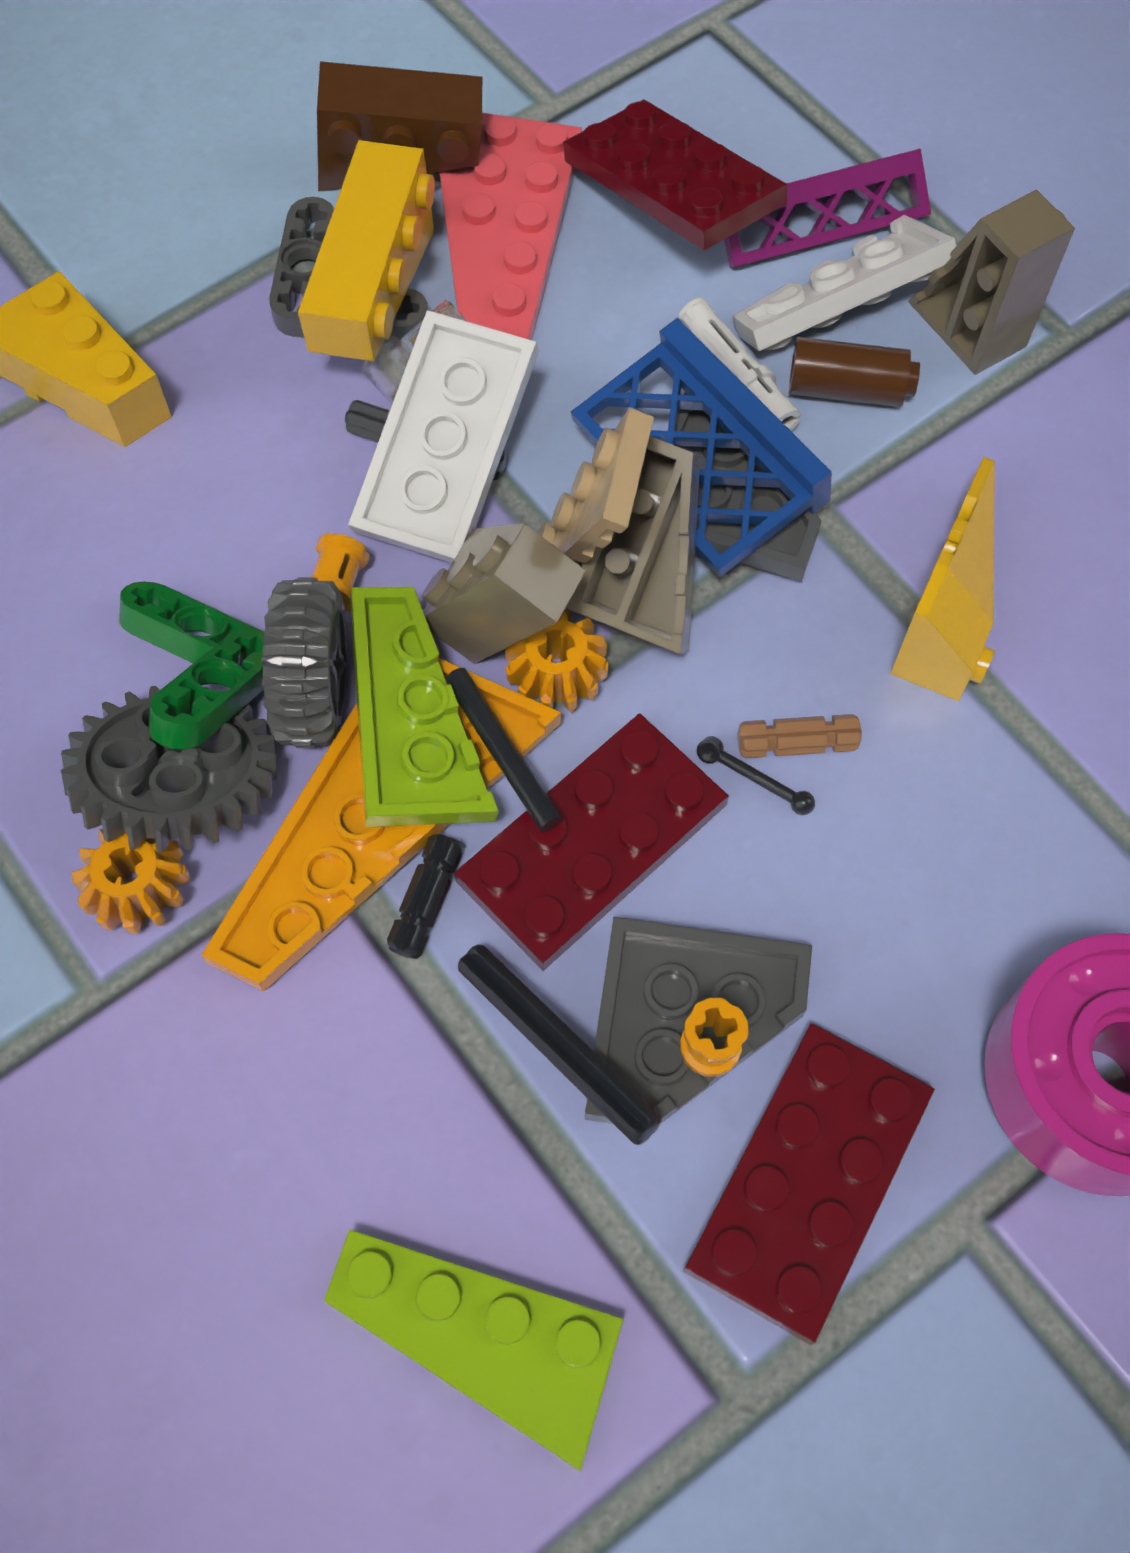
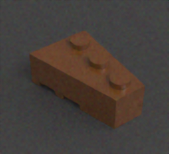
M320 61L317 97L318 191L342 188L358 140L424 149L427 174L478 166L482 131L483 76Z

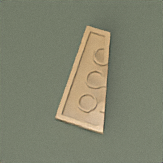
M629 407L615 430L605 428L595 447L592 462L583 461L574 479L571 493H562L555 507L551 523L543 522L538 534L578 565L580 562L586 564L593 558L596 546L605 548L612 541L614 531L621 534L628 528L654 420L653 416Z

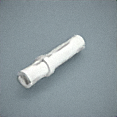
M696 298L687 303L679 313V320L792 431L800 421L801 412L779 390L775 384L776 376L767 365H759L752 358L737 337L715 314V311L710 307L705 298Z

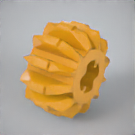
M565 608L557 623L505 648V659L509 662L508 666H506L507 681L510 683V686H519V694L533 700L540 697L541 703L550 708H553L554 702H562L564 707L572 714L574 709L577 708V696L593 701L594 697L598 694L597 682H604L608 676L609 663L604 658L607 655V642L603 635H594V624L589 617L572 623V613L569 609ZM559 659L561 662L554 663L552 660Z
M99 828L98 839L102 845L98 849L79 848V857L86 867L71 873L73 884L79 891H82L78 896V904L86 914H97L96 921L106 930L112 931L122 922L123 927L129 934L138 935L143 918L147 917L155 925L164 926L165 918L160 909L164 905L183 907V897L176 888L190 882L187 868L184 864L179 863L183 859V852L178 843L169 840L164 852H157L155 840L146 838L139 847L133 850L129 849L127 833H123L116 839L107 842L104 840L103 829ZM136 872L138 877L134 881L127 883L125 878L129 874Z

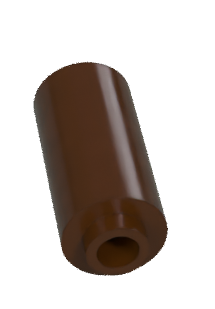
M796 337L788 394L901 407L905 396L914 397L916 394L920 375V362L911 361L910 349Z

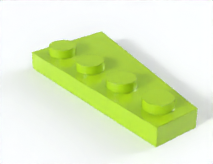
M351 587L350 605L365 827L496 822L499 812L492 792H488L479 770L480 760L472 739L468 740L458 714V702L451 684L447 685L438 661L439 652L414 587Z
M349 1229L324 1301L581 1472L624 1319Z

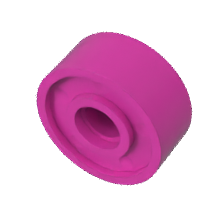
M1123 933L1086 937L1060 948L1047 957L1000 1009L988 1035L984 1062L986 1086L992 1108L1000 1125L1016 1148L1032 1164L1055 1180L1072 1188L1103 1196H1130V934ZM1092 1051L1109 1056L1120 1066L1127 1081V1092L1116 1089L1102 1078L1095 1067Z

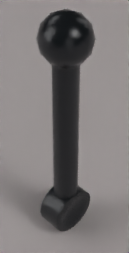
M708 736L698 744L696 751L701 761L708 764L716 761L720 762L789 802L792 810L798 815H807L814 810L815 799L810 792H795L724 751V746L718 738Z

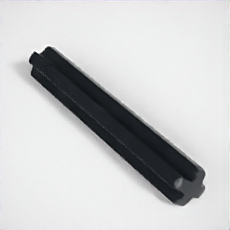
M474 945L466 955L460 958L458 971L633 1144H643L656 1132L662 1121L660 1115L484 945Z

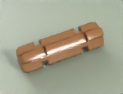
M853 714L832 715V721L825 722L824 716L773 719V725L766 726L765 720L743 721L740 723L737 732L738 748L741 756L745 758L766 757V751L772 750L775 756L825 753V747L831 746L833 752L855 751L859 748L862 738L859 718Z

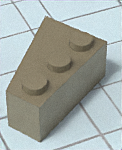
M1036 189L982 217L952 250L949 261L931 274L928 278L930 282L923 290L915 293L908 303L972 373L976 375L1027 347L1075 227L1065 218L1061 211L1056 209Z

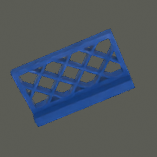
M676 318L659 331L660 344L573 409L571 416L575 424L597 445L600 435L605 428H601L593 418L607 407H630L638 410V408L670 409L668 431L651 430L650 436L675 446L708 447L705 470H700L699 484L704 485L701 508H697L699 531L696 529L695 552L721 577L804 511L808 510L813 515L831 500L832 471ZM659 367L674 380L672 394L640 393L641 381ZM681 388H682L688 395H680V394H681ZM679 409L703 410L711 418L709 433L676 431ZM718 426H719L725 433H717V431H718ZM716 447L741 448L749 456L747 472L713 470ZM756 465H757L763 472H755V467H756ZM712 484L746 486L744 510L709 508ZM754 486L779 487L791 499L777 511L751 510ZM708 522L742 524L741 539L720 554L706 539ZM750 524L758 525L749 532Z

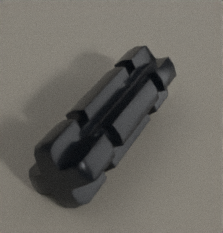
M433 834L428 838L421 855L424 858V864L417 865L399 908L401 920L396 919L387 937L389 950L405 958L418 959L422 955L429 938L426 935L428 932L426 928H433L451 883L449 873L456 871L462 856L461 844L457 840L441 834Z

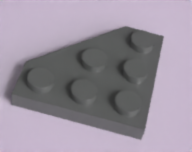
M679 409L676 431L709 433L711 418L703 410ZM718 426V431H717V433H725V432ZM677 446L696 454L700 458V470H705L708 447ZM716 447L713 470L747 472L749 456L741 448ZM756 465V467H755V472H763V471ZM699 484L698 508H701L704 484ZM712 484L709 508L744 510L746 486ZM754 486L751 510L777 511L791 499L779 487ZM808 510L804 511L739 563L802 582L819 533L821 519L816 512L812 515ZM697 522V525H696V529H697L698 531H699V522ZM708 522L706 539L722 554L741 539L742 524ZM750 524L749 532L758 525Z
M613 917L594 1052L660 1115L661 1123H663L728 1074L725 1073L719 1077H705L695 1073L685 1064L680 1053V1039L686 1018L692 1013L694 1006L707 998H723L731 1005L739 1007L743 1011L748 1021L749 1034L746 1042L742 1045V1052L738 1063L730 1070L732 1071L805 1014L807 1010L812 945ZM704 1027L700 1039H711L715 1049H723L727 1036L716 1037L712 1027ZM587 1099L584 1120L613 1124Z

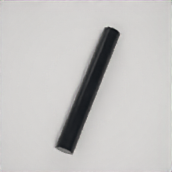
M458 668L450 672L445 678L447 685L451 684L458 704L539 830L544 833L557 827L562 822L563 817L466 668Z

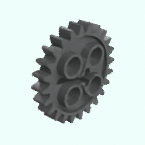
M151 686L149 698L140 700L130 691L126 692V705L121 708L105 701L102 703L103 719L85 715L82 718L84 732L76 731L69 733L70 749L62 750L61 752L64 767L61 769L65 795L69 797L72 813H82L84 827L88 830L102 825L104 840L107 842L116 839L123 833H127L129 849L133 850L139 847L146 838L155 840L157 852H164L169 840L179 838L186 850H192L194 835L201 833L213 843L219 842V826L225 825L230 829L240 831L243 829L242 813L258 816L261 813L260 798L272 797V780L277 779L274 737L267 735L265 719L253 720L252 706L249 704L245 705L202 744L184 750L162 746L154 741L149 734L150 703L153 696L159 691L157 686ZM189 708V715H191L192 708Z

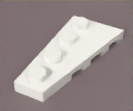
M903 215L890 223L892 234L877 241L876 236L869 235L852 245L855 255L848 260H827L811 269V282L806 285L788 283L735 314L733 319L738 336L758 351L781 348L792 340L793 335L811 327L820 328L831 325L841 318V313L861 304L871 305L879 303L890 296L891 290L906 283L928 280L935 270L943 267L951 258L950 253L956 247L955 238Z

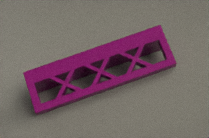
M921 148L786 183L787 204L780 207L781 210L776 219L769 215L759 219L760 222L770 229L758 249L742 253L738 232L724 239L729 267L732 268L890 226L891 222L903 215L913 219L931 215ZM908 175L913 207L898 211L882 198L894 178ZM879 183L874 193L865 187ZM848 190H852L868 202L858 221L849 224L833 213L843 193ZM831 195L825 206L815 200ZM803 203L819 215L809 234L804 237H799L783 226L794 205ZM876 208L886 214L871 218ZM827 221L837 227L822 231ZM778 234L788 240L772 245Z

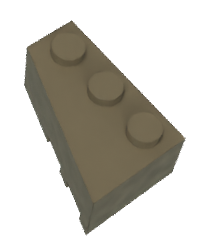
M649 436L628 528L621 534L614 531L612 541L605 548L596 546L593 558L582 565L586 572L568 602L566 609L678 654L689 652L700 458L696 454Z
M526 523L473 528L449 569L442 568L426 586L422 598L428 603L423 612L431 633L475 664L557 623L586 570Z

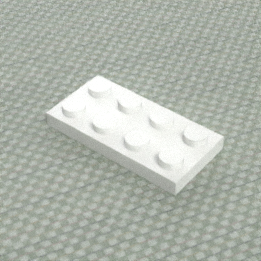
M429 310L426 311L348 523L349 528L354 533L446 562H453L472 529L476 528L539 353L537 342Z

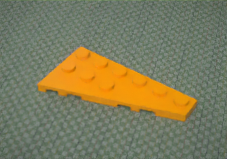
M438 658L445 678L453 670L461 668ZM468 671L523 757L561 724V712ZM357 703L201 955L207 964L263 992L423 849L431 835L439 834L449 825L365 827ZM459 705L458 714L468 740L472 739L480 760L479 770L488 790L504 774Z

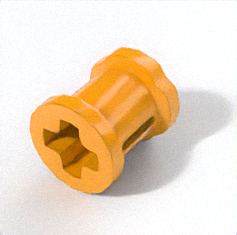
M326 533L320 536L317 542L316 551L319 554V558L311 577L318 578V581H333L342 594V604L345 606V612L351 610V587L354 586L358 571L366 567L370 555L366 551V547L358 540L343 534Z
M707 998L694 1006L692 1013L686 1018L680 1039L681 1056L685 1064L692 1071L705 1077H719L730 1072L738 1063L742 1052V1045L746 1042L749 1034L748 1021L743 1011L739 1007L731 1005L723 998ZM704 1027H712L716 1037L727 1036L723 1049H715L711 1039H700Z

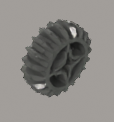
M313 577L282 580L272 590V595L268 600V613L264 616L265 633L262 637L263 658L261 662L263 665L262 685L264 686L263 706L267 709L266 722L275 741H278L281 745H295L296 748L313 749L316 746H330L341 729V723L344 722L347 668L349 666L347 662V623L345 622V606L342 604V594L333 581H318V578Z

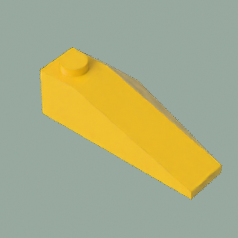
M983 457L890 672L894 676L957 701L960 700L969 680L981 684L995 653L994 649L984 646L994 623L995 461Z

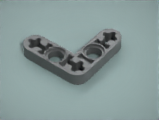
M305 197L297 200L291 205L287 213L269 296L274 324L285 335L304 338L298 315L300 305L296 312L292 311L296 303L295 292L302 294V297L304 296L312 270L300 273L292 270L291 267L302 259L314 261L317 259L334 211L332 204L324 198ZM312 222H315L313 230L314 239L307 238L306 229H310ZM408 288L394 318L389 339L384 340L383 344L410 345L415 343L428 310L427 300L421 293ZM402 313H409L407 320H400Z

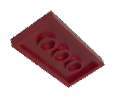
M645 99L629 104L619 113L599 123L591 124L584 131L563 141L564 158L567 163L703 251L787 204V184Z
M639 713L547 792L563 817L562 822L557 827L542 833L526 810L454 872L455 882L544 971L726 807L729 795Z
M810 1023L683 1272L807 1344H815L935 1089Z

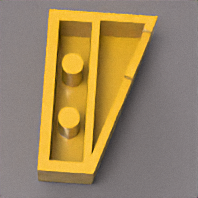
M57 271L0 306V379L3 377L22 387L27 396L39 402L45 399L64 409L69 418L124 447H127L172 417L156 373L60 271Z

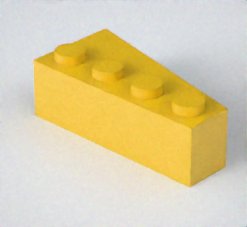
M358 140L298 310L308 352L374 362L384 340L389 339L394 318L434 233L431 207L434 199L435 181L434 176L426 172L424 149Z

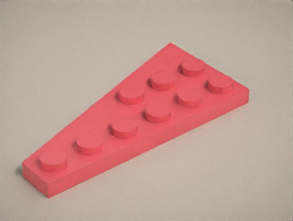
M482 113L478 166L439 172L458 319L532 340L576 169L565 161L563 141L582 132V127Z

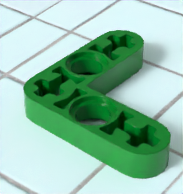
M134 582L122 589L119 612L121 627L128 633L193 663L159 690L151 699L149 734L154 741L171 749L184 750L194 748L207 740L264 690L261 660L263 658L262 637L265 632L156 582ZM191 631L204 632V633H207V634H210V635H208V636H199V635H193V634H190V633H187V632H191ZM218 684L230 689L223 691L211 690L202 685ZM189 708H192L191 715H189Z

